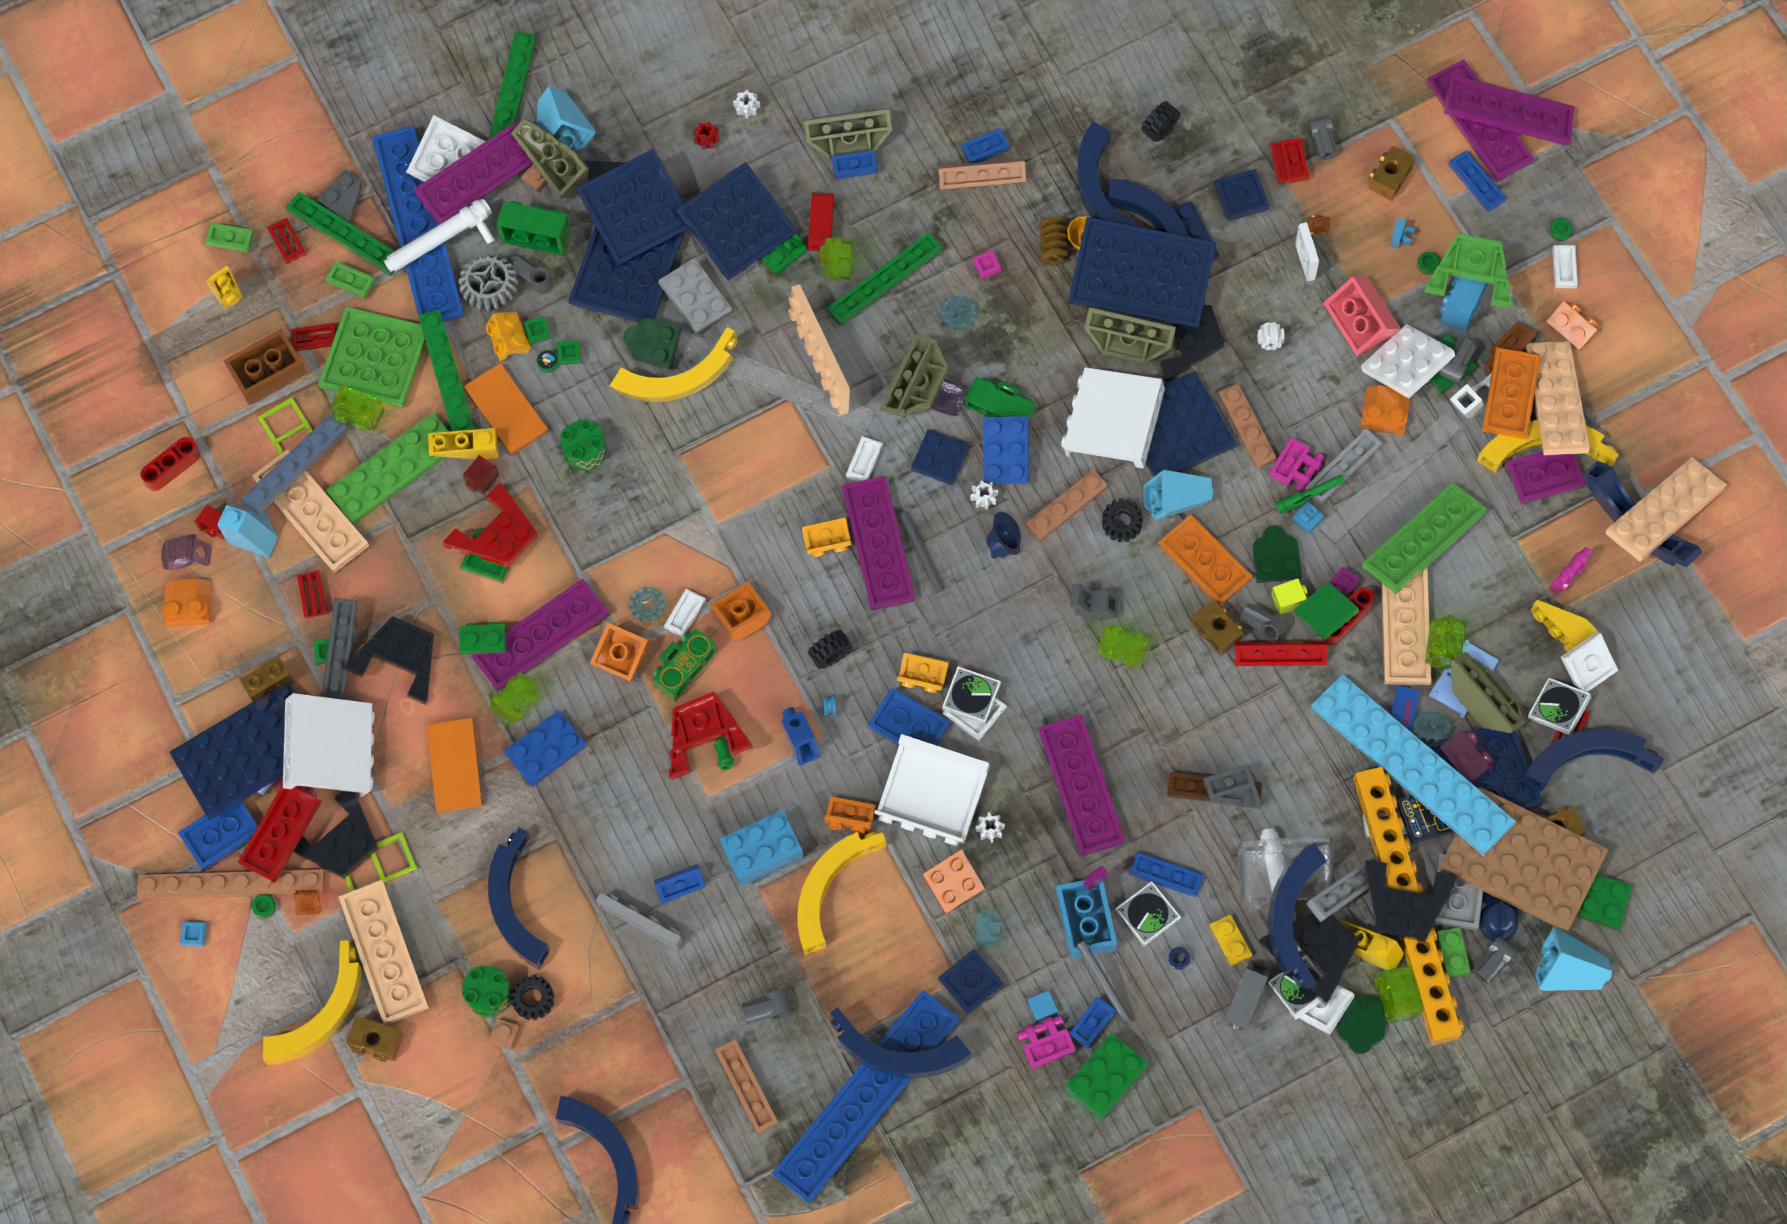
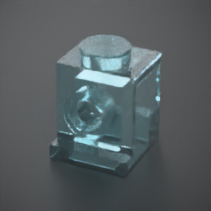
M984 910L981 913H976V947H1000V936H995L1000 935V921H995V911Z

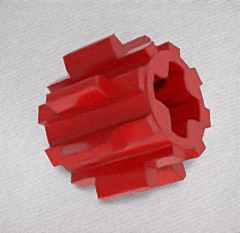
M711 122L699 123V127L693 129L695 145H701L702 150L706 148L713 149V145L720 141L717 135L719 133L718 127L711 126Z

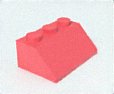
M1352 276L1323 303L1356 356H1360L1387 342L1401 329L1367 276Z

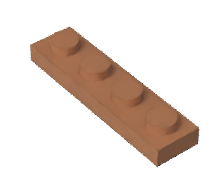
M1024 159L938 166L940 190L1026 182Z
M1239 384L1219 391L1218 397L1255 469L1258 470L1276 462L1277 458Z
M1093 469L1025 524V527L1039 542L1043 541L1107 490L1108 484Z
M735 1039L715 1049L757 1135L778 1125L779 1123L737 1040Z

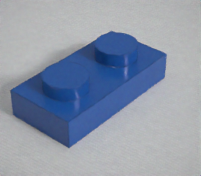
M998 128L961 144V149L968 163H979L1009 150V144L1001 129Z
M874 150L831 156L835 179L878 173Z
M697 864L653 880L662 904L706 887Z
M1096 997L1069 1033L1070 1037L1089 1049L1114 1016L1116 1010L1099 997Z

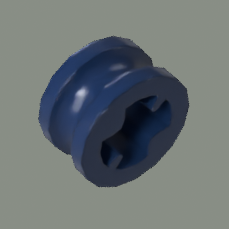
M1176 947L1170 951L1169 963L1173 968L1181 970L1188 966L1190 956L1186 949ZM1182 953L1185 955L1183 956V959H1185L1184 963L1178 962L1176 964L1173 962L1175 961L1174 954L1180 955Z

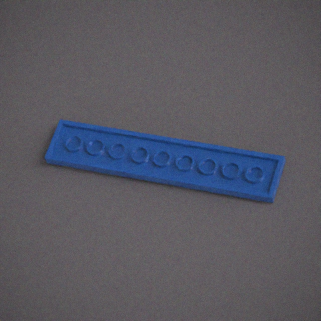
M414 126L372 136L401 248L438 226L413 191L414 188L424 183V181L406 173L419 146ZM445 242L406 265L418 315L440 310L443 322L464 317Z
M922 990L878 1043V1046L891 1051L906 1053L930 1050L940 1046L960 1019ZM861 1064L772 1172V1175L810 1205L913 1078L889 1076Z

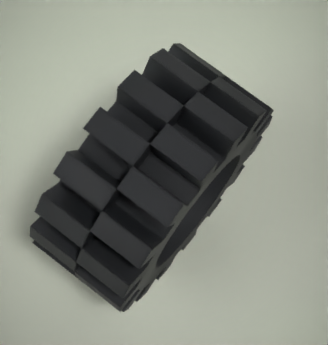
M1168 101L1162 102L1160 106L1157 105L1155 110H1152L1151 114L1146 117L1147 120L1143 122L1141 131L1152 141L1159 142V140L1164 139V136L1169 134L1170 130H1173V126L1177 124L1181 113Z
M1120 498L1119 502L1113 500L1111 505L1108 503L1102 516V528L1105 530L1106 536L1110 535V539L1113 541L1117 538L1118 542H1122V539H1125V542H1129L1130 538L1135 539L1136 534L1139 535L1143 522V514H1141L1142 510L1140 507L1137 508L1135 502L1131 504L1129 499L1123 502V498ZM1120 513L1127 514L1131 519V523L1124 528L1118 527L1114 523V517Z
M842 630L832 631L830 634H826L824 638L818 639V642H815L809 648L808 654L817 668L825 669L827 666L830 667L833 663L839 662V659H843L852 649V645Z
M526 975L523 980H517L518 984L513 985V992L510 993L511 1003L518 1015L523 1016L527 1020L532 1018L534 1021L538 1017L544 1018L545 1013L549 1014L551 1012L550 1008L554 1006L553 999H555V996L548 981H545L541 976L538 978L536 975H532V977ZM531 989H536L541 993V1000L535 1006H529L524 1003V995Z

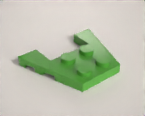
M1457 233L1439 266H1437L1431 279L1426 284L1424 292L1444 296L1448 276L1494 284L1491 305L1511 309L1512 298H1510V287L1506 275L1502 242Z

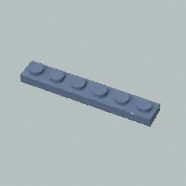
M329 415L242 497V503L260 515L347 432V426Z

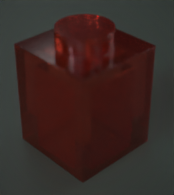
M480 455L463 474L465 486L474 493L478 491L482 495L485 494L499 476L497 466Z

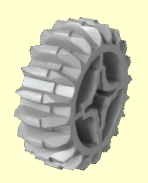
M489 253L486 258L479 254V260L477 261L471 258L472 265L465 264L464 268L466 271H461L460 292L463 294L464 300L466 302L469 301L472 307L477 305L479 310L485 306L488 312L492 306L498 310L499 304L506 307L505 300L512 301V294L517 292L515 286H518L517 273L515 270H511L512 264H508L505 258L500 260L497 254L494 258ZM497 271L505 276V281H501L497 277ZM472 283L480 287V293L472 289Z

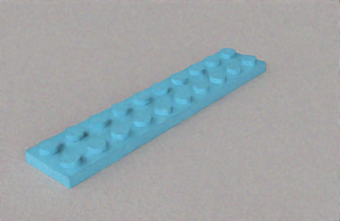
M1343 674L1311 705V709L1378 767H1383L1385 773H1388L1392 779L1483 857L1516 824L1512 817Z

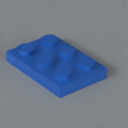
M1028 416L983 417L984 483L989 484L992 482L993 485L1029 484Z
M893 688L890 689L868 723L869 729L899 745L898 742L902 734L937 746L950 726L949 720Z
M558 710L504 750V753L533 788L586 748L587 744Z
M241 801L211 820L206 815L202 816L179 831L178 834L200 868L205 871L248 843L258 825Z

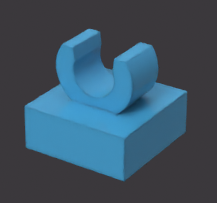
M1397 218L1390 247L1398 249L1400 241L1404 245H1411L1412 239L1407 238L1405 235H1414L1415 229L1413 227L1404 228L1406 220Z
M1309 502L1292 517V520L1308 534L1324 519V515Z

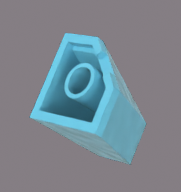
M548 86L537 101V126L569 148H575L576 150L585 148L595 135V129L567 92Z
M1163 470L1143 485V506L1146 510L1152 512L1151 516L1155 520L1202 507L1212 500L1214 494L1212 478Z
M244 504L226 505L217 524L229 545L270 558L278 540L266 510L259 515Z
M1553 927L1542 945V967H1537L1535 975L1538 987L1543 991L1601 990L1605 982L1610 980L1612 969L1607 957L1561 929Z

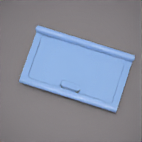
M1462 640L1429 694L1431 698L1459 713L1462 718L1465 717L1468 710L1452 692L1451 661L1467 652L1472 658L1486 665L1491 671L1494 670L1499 661L1470 644L1468 640Z

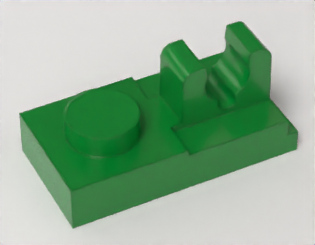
M794 234L764 256L762 263L777 277L809 250L802 242V239L797 234Z

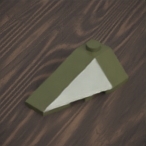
M524 118L511 132L559 198H574L578 194L576 188L588 182L589 168L577 152L527 118Z

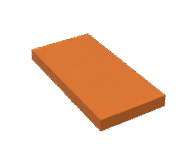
M1496 347L1481 432L1527 439L1541 355Z
M501 363L463 386L489 425L495 428L499 439L511 456L549 432Z
M1192 514L1158 541V546L1217 604L1223 605L1253 579V576Z
M466 718L427 724L436 812L444 813L483 807L473 719Z

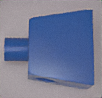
M793 707L785 709L782 712L783 719L781 722L798 765L801 766L820 758L816 738L803 712L796 713Z

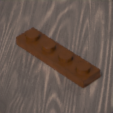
M1170 772L1167 797L1210 802L1203 783V778L1209 776ZM1254 782L1261 801L1262 783Z

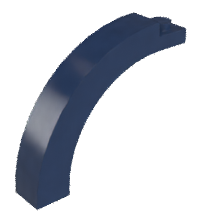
M1093 121L1082 139L1078 155L1077 181L1082 202L1091 218L1141 227L1118 212L1103 194L1098 180L1097 167L1103 151L1110 143L1111 132Z
M1110 178L1108 201L1114 208L1127 210L1145 218L1161 232L1188 237L1187 231L1177 213L1160 196L1133 182Z
M1596 461L1582 474L1589 490L1614 522L1637 504L1619 481L1613 467ZM1674 534L1651 552L1652 555L1671 566L1678 563L1686 568L1702 553L1699 546Z
M1612 729L1584 730L1567 735L1549 745L1527 769L1521 782L1542 792L1557 769L1574 759L1588 755H1609L1622 758L1653 774L1661 766L1664 758L1659 756L1654 750L1643 748L1646 740L1639 736Z
M518 827L516 833L513 832L507 841L508 847L499 843L493 856L488 877L489 904L495 923L510 948L526 963L540 970L550 952L548 944L535 938L521 925L515 916L511 903L510 883L512 873L522 850L530 838L527 831Z
M1315 842L1299 851L1282 871L1274 887L1268 913L1269 938L1277 964L1283 975L1293 971L1294 975L1292 977L1295 983L1300 988L1303 987L1304 990L1310 989L1318 983L1303 962L1296 947L1293 934V912L1297 897L1304 883L1318 868L1327 863Z
M838 1007L830 1012L832 1027L837 1033L842 1031V1034L837 1037L838 1043L854 1059L877 1072L900 1078H926L949 1072L971 1059L970 1051L957 1035L946 1043L930 1050L911 1053L896 1052L875 1045L864 1038Z
M560 1096L556 1114L558 1124L572 1126L586 1132L596 1139L610 1155L615 1167L618 1183L617 1201L612 1224H629L631 1212L628 1211V1208L638 1210L639 1180L635 1161L627 1143L614 1124L595 1108L573 1098Z

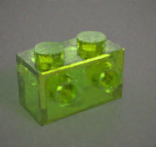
M839 237L826 238L825 246L821 245L820 248L821 268H824V276L832 280H851L854 263L853 242Z
M344 385L341 386L330 406L333 417L337 421L342 423L348 422L360 430L365 431L367 429L372 432L385 411L381 399Z
M1451 615L1430 622L1425 663L1440 671L1451 668V661L1462 654L1466 623Z
M1105 626L1098 645V655L1108 660L1121 662L1129 667L1141 669L1148 650L1149 639H1146L1140 633L1131 634L1125 632L1124 629L1118 626Z
M519 672L516 677L513 676L508 680L506 688L501 694L497 693L492 698L490 708L493 715L511 728L514 723H517L522 718L524 712L537 701L540 695L539 689L536 684Z
M1409 967L1384 970L1375 978L1388 1023L1413 1020L1423 1012L1422 1001L1418 997L1415 979L1411 975Z

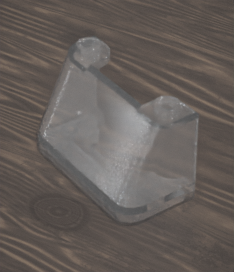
M1317 836L1252 840L1240 843L1236 858L1241 909L1247 908L1248 911L1261 910V906H1264L1266 902H1270L1274 887L1284 868L1299 851L1313 842L1316 843L1327 863L1318 868L1308 878L1300 890L1297 900L1312 899L1334 884L1335 872L1332 837Z

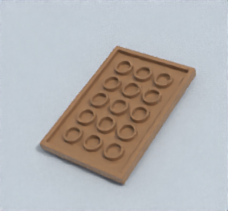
M1480 787L1479 790L1512 817L1516 824L1484 857L1456 833L1439 870L1457 875L1458 879L1568 933L1609 849Z

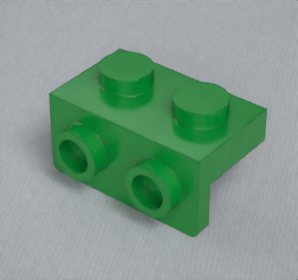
M489 622L488 625L467 623L465 626H459L460 655L506 652L507 629L505 624Z

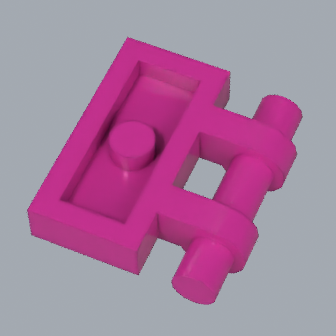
M1291 437L1270 470L1269 476L1286 486H1289L1293 479L1298 483L1294 490L1296 492L1299 490L1303 492L1305 487L1312 481L1311 478L1314 473L1318 472L1322 466L1321 462L1324 456L1320 453H1316L1314 458L1308 456L1311 447ZM1302 463L1307 466L1304 474L1298 472Z
M1585 547L1580 552H1577L1571 562L1560 571L1549 590L1555 595L1560 590L1565 592L1573 581L1571 579L1575 574L1579 576L1587 567L1586 563L1592 551Z
M1060 1015L1051 1018V1016L1044 1019V1022L1034 1026L1030 1024L1024 1027V1030L1016 1033L1019 1041L1027 1038L1030 1040V1044L1023 1046V1050L1032 1070L1076 1052L1067 1028L1059 1032L1056 1029V1026L1064 1024ZM1049 1031V1036L1040 1040L1037 1039V1034Z

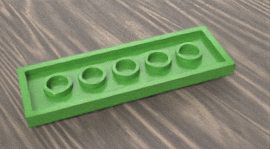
M432 412L326 489L327 495L351 524H356L446 457L429 455L428 433L449 431Z
M1452 482L1363 562L1362 568L1397 594L1486 514L1487 508Z

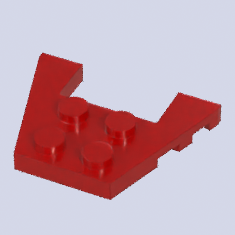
M499 483L487 495V501L499 508L501 513L475 540H472L455 528L445 538L443 546L447 549L461 550L463 554L477 555L482 557L483 560L509 568L534 542L538 535L505 487Z
M714 691L673 708L671 730L673 744L672 749H670L671 769H669V777L671 779L691 773L687 750L721 736L727 735L731 753L734 755L753 748L750 740Z

